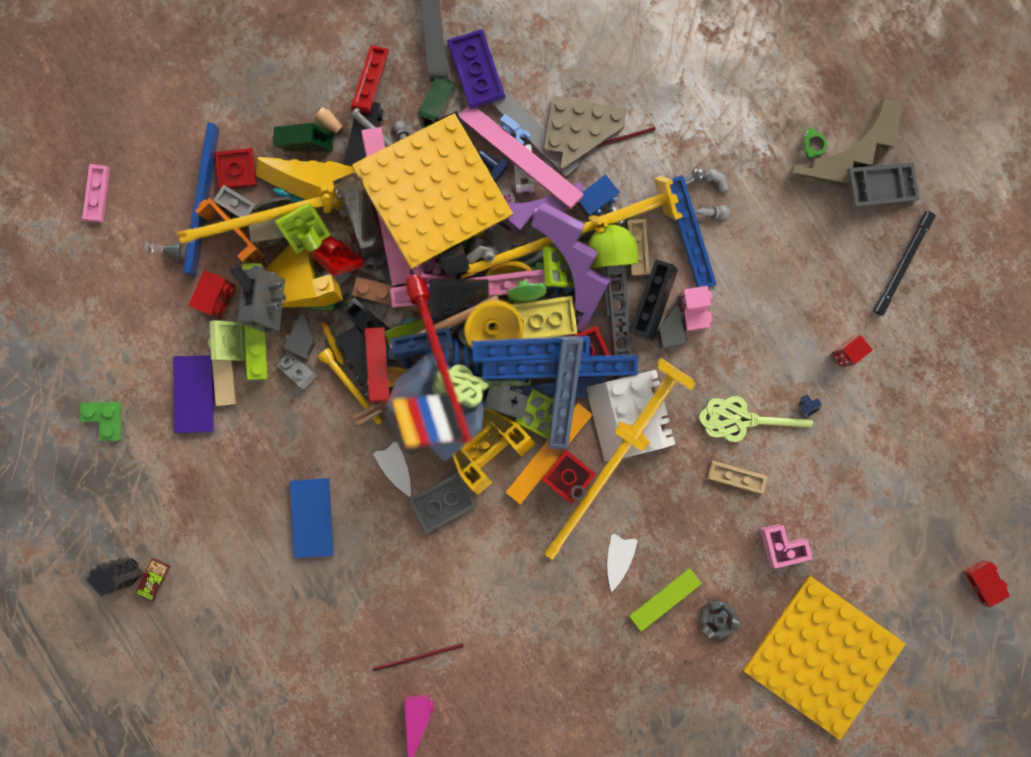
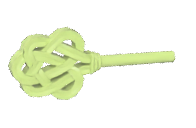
M460 364L454 365L451 370L448 369L459 404L469 408H474L481 402L482 392L490 388V385L499 386V383L511 387L531 385L530 378L528 383L517 381L516 379L482 380L480 377L473 376L470 369ZM438 371L434 377L435 381L432 385V391L436 395H445L446 391Z
M731 396L726 400L719 398L711 399L698 416L699 422L705 427V432L709 436L715 438L724 437L727 441L731 442L742 440L746 435V427L758 426V424L796 427L813 426V420L759 417L754 413L747 412V403L739 396ZM733 402L738 403L739 406H740V408L737 407V406H735V405L732 404V403H733ZM725 409H728V410H730V411H732V412H734V413H736V414L734 415V414H732V413L726 411ZM721 415L727 419L720 421L718 417ZM743 417V418H746V419H749V420H748V421H741L740 419ZM733 423L735 424V425H733V426H731V427H728V428H726V429L724 428V426H728V425L733 424ZM736 431H739V433H738L737 435H735V436L731 435V433H734V432H736Z

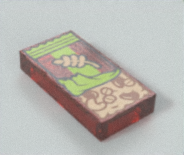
M152 558L135 594L154 602L171 566Z

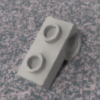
M290 351L276 364L304 390L317 377V374Z

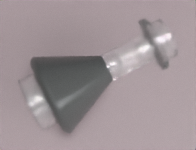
M149 240L144 244V251L149 255L153 251L165 253L178 263H181L186 258L188 245H185V243L181 244L180 241L169 245L154 244L153 240Z

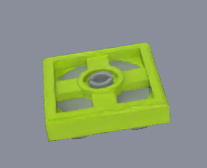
M543 247L545 286L575 288L571 269L559 248Z
M532 388L528 395L529 398L523 418L516 417L514 422L549 439L554 399Z

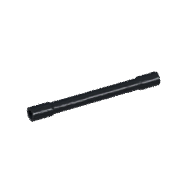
M925 211L889 284L873 310L876 314L885 315L896 289L936 217L934 213Z

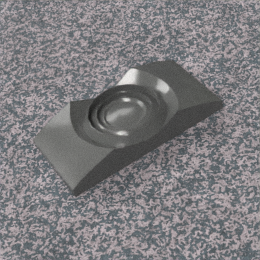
M914 163L847 169L853 207L894 205L920 200Z

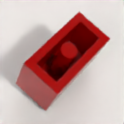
M862 335L849 338L831 353L834 355V361L839 366L847 367L858 363L872 352L873 349Z
M982 560L963 571L982 605L991 608L1011 597L1007 591L1009 590L1008 585L999 577V570L993 562Z

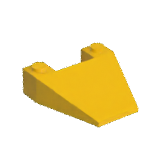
M289 244L265 269L268 272L277 273V276L285 279L284 295L286 299L282 303V307H322L342 301L339 283L332 274L320 278L316 277L313 257L309 255V251L306 249L296 254Z
M485 407L481 430L472 437L470 443L464 444L452 455L461 478L477 495L493 483L481 468L509 443L521 457L535 445V442L519 424Z

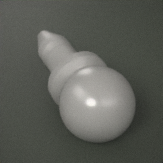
M397 121L393 124L392 131L398 140L409 136L404 122Z
M720 205L718 207L713 206L712 209L702 208L696 210V213L701 216H711L712 219L726 220L730 215V210L727 206Z

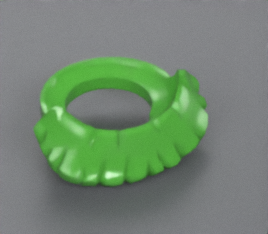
M808 128L804 136L803 149L806 156L811 160L822 155L827 148L826 138L823 134L816 132L814 128ZM819 137L822 140L823 147L820 151H815L809 146L811 138Z

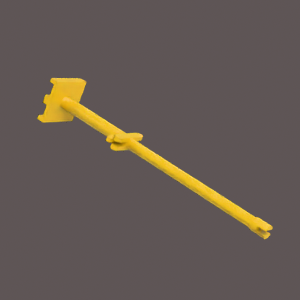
M663 176L654 178L658 191L657 196L599 217L596 215L589 216V222L584 223L585 226L581 234L592 230L597 233L605 231L604 227L660 206H662L664 215L675 220L682 218V213L677 212L675 203H678L677 195L673 194L670 189L673 181ZM548 237L498 254L492 262H487L486 259L469 264L470 269L460 274L461 279L543 249V247L554 245V243Z
M362 185L336 192L333 188L327 189V187L320 188V197L193 230L188 229L177 232L180 243L183 244L202 237L283 217L308 202H311L314 208L323 206L324 213H330L337 203L364 197L368 194Z
M660 357L656 363L657 368L668 375L633 425L621 421L617 424L615 433L624 440L559 534L544 552L548 558L552 560L555 558L565 540L629 448L633 445L639 450L644 451L646 444L649 446L651 442L644 435L643 430L677 381L692 390L696 383H694L691 377Z

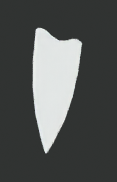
M393 442L386 450L374 452V457L389 480L403 493L411 497L409 471L398 443Z
M616 534L611 535L607 559V572L611 592L618 586L629 569L638 542L636 539L624 540Z

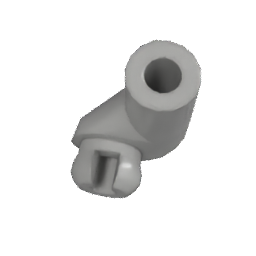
M709 169V171L705 172L706 181L713 180L717 182L720 193L729 190L725 176L715 169Z
M479 246L467 255V259L470 263H474L479 258L492 262L495 259V252L492 248Z

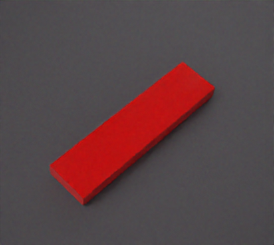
M370 45L351 104V110L358 108L359 112L371 113L389 55L388 48Z
M384 327L365 328L370 403L388 402L389 385Z

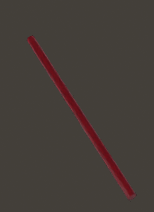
M652 127L607 140L597 147L652 132L656 128Z
M460 643L373 667V670L461 648L464 645Z

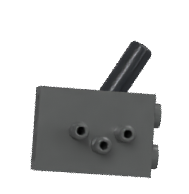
M238 263L232 265L230 271L242 286L237 322L264 333L280 331L282 303L286 299L284 295L285 279L277 276V273L264 270L262 266H252V268L243 270Z

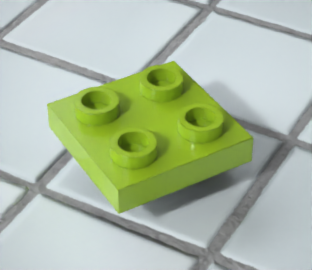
M311 202L275 220L276 225L296 254L305 249L309 252L317 249L321 245L322 240L331 236Z

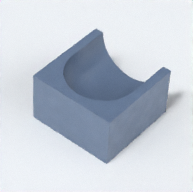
M433 352L422 354L396 379L386 405L394 413L393 400L436 396L432 391V385L439 369ZM483 399L474 408L460 404L470 437H473L481 430L485 403ZM460 441L429 446L443 460L447 461L464 444Z

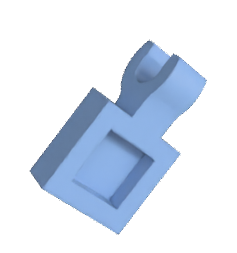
M504 114L500 119L501 128L524 145V141L520 138L526 137L529 140L530 133L521 129L517 122Z

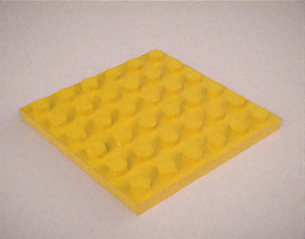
M455 113L352 164V169L410 269L419 266L513 215Z
M808 575L743 668V671L841 740L906 643Z

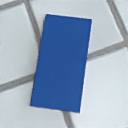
M329 478L290 481L294 558L333 556Z

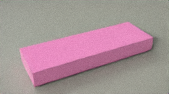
M89 164L82 215L83 221L103 223L110 174L109 166Z

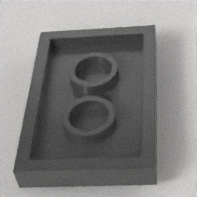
M459 472L408 499L426 534L477 507L471 492Z

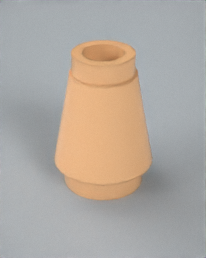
M324 107L314 117L318 125L334 132L336 135L343 128V125L340 124L329 109L326 110Z

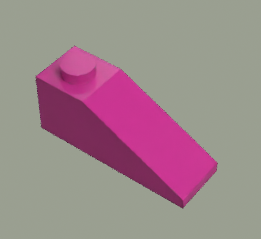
M430 695L406 696L405 716L408 757H414L431 713H434V702L430 701Z

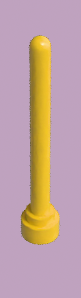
M327 348L317 356L320 362L330 366L364 409L369 408L371 404L335 362L334 353L331 349ZM379 414L372 418L375 423H382V418Z

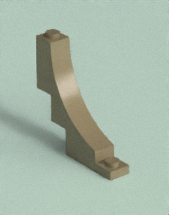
M895 98L882 100L878 104L877 112L870 128L857 144L839 154L815 159L810 163V168L805 164L794 165L790 169L789 177L845 188L849 184L847 169L870 167L873 165L875 149L890 151L896 146L903 102L897 101Z

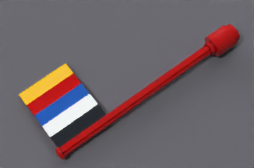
M420 275L410 276L406 279L407 293L410 302L416 304L419 308L446 394L392 401L405 447L410 448L460 441L463 444L470 443L472 437H470L426 304L430 296L425 281Z

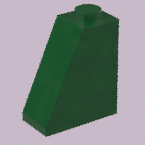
M445 78L441 80L435 79L417 113L422 126L428 127L440 121L439 118L445 116L455 91L454 85L450 80Z
M314 123L274 127L273 146L285 151L333 152L334 133Z

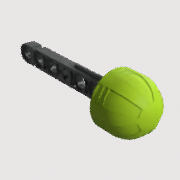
M608 225L604 227L605 231L600 233L595 231L589 239L587 246L597 252L590 268L602 267L603 275L609 278L610 275H618V277L610 279L604 291L606 316H608L611 353L612 355H631L625 265L638 263L637 244L635 238L627 229L617 225ZM614 280L618 281L620 285L617 291L611 289V283ZM615 300L621 302V308L618 311L613 308ZM618 320L619 322H622V326H615V323H617ZM623 332L624 335H616V333ZM619 338H622L625 342L624 347L621 349L616 345ZM614 376V380L621 379L623 376Z

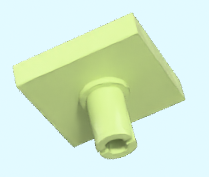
M210 321L208 346L211 348V360L245 361L243 324L230 321Z

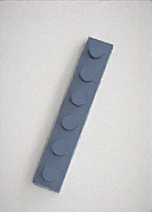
M562 336L548 447L552 449H568L583 339L580 337Z

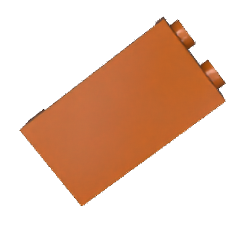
M210 198L200 202L195 210L197 214L208 222L217 213L225 221L231 220L229 215ZM241 228L234 229L248 244L237 257L245 264H256L265 254L251 242V239Z

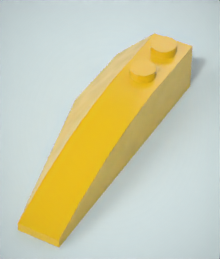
M257 158L256 176L306 200L320 197V188L327 187V189L333 188L336 192L362 185L352 167L332 161L321 163L315 160L305 162L299 161V159L288 161L282 160V158ZM366 196L337 203L333 209L358 216L365 206Z

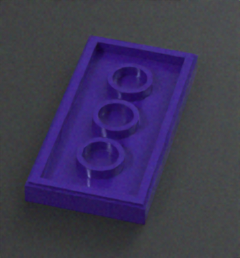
M483 29L447 40L469 109L505 99V93Z
M211 355L173 356L174 433L214 432V378Z

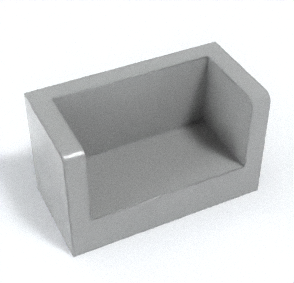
M225 185L222 186L213 200L219 206L224 207L238 217L258 213L254 211L256 204Z

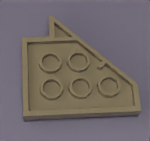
M553 95L544 152L561 154L560 170H564L621 131L625 125L627 109Z

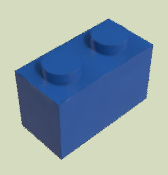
M605 174L582 192L583 198L577 205L587 218L592 215L599 216L603 212L602 208L606 205L610 207L618 201L617 197L620 191Z

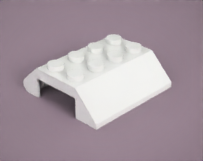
M657 370L587 387L588 399L604 462L611 459L624 440L615 433V428L618 426L619 421L633 425L654 395L651 387L660 385L659 380L652 382V379L658 378ZM664 401L643 430L644 435L651 442L649 446L646 444V449L641 451L632 445L623 458L675 444L673 436L666 437V435L672 434V429H665L663 431L661 429V425L670 422L669 417L661 418L668 415Z

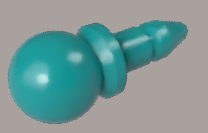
M273 189V192L280 197H290L292 199L290 204L306 200L282 189Z

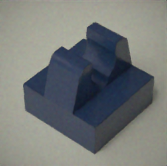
M808 394L800 398L799 402L802 406L800 415L803 419L820 411L822 404L818 398L812 401Z

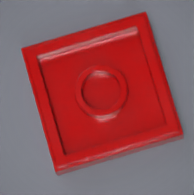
M252 148L214 152L219 190L223 185L230 189L257 186L254 151Z

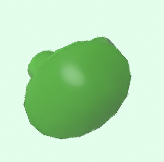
M520 281L517 283V287L508 290L507 294L511 301L531 302L543 297L546 294V287L544 283L529 284L528 281Z

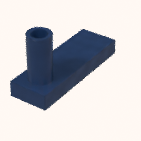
M480 150L478 153L485 166L492 171L490 175L494 182L497 183L509 167V162L504 158L498 162L485 151Z
M449 328L435 330L441 350L453 348ZM426 332L390 339L394 359L398 358L400 367L404 369L411 366L410 356L433 352Z

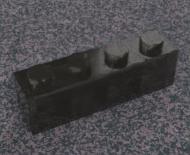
M351 173L332 181L334 185L333 193L336 199L339 200V211L345 219V230L350 235L352 241L350 246L353 252L365 257L382 249L383 245L368 195L363 185L362 176Z

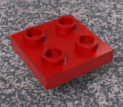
M332 236L322 240L321 245L317 249L309 252V255L333 276L361 268L364 265V260L341 240H336Z

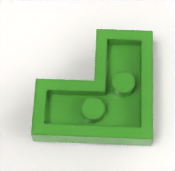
M80 402V422H99V441H121V402Z

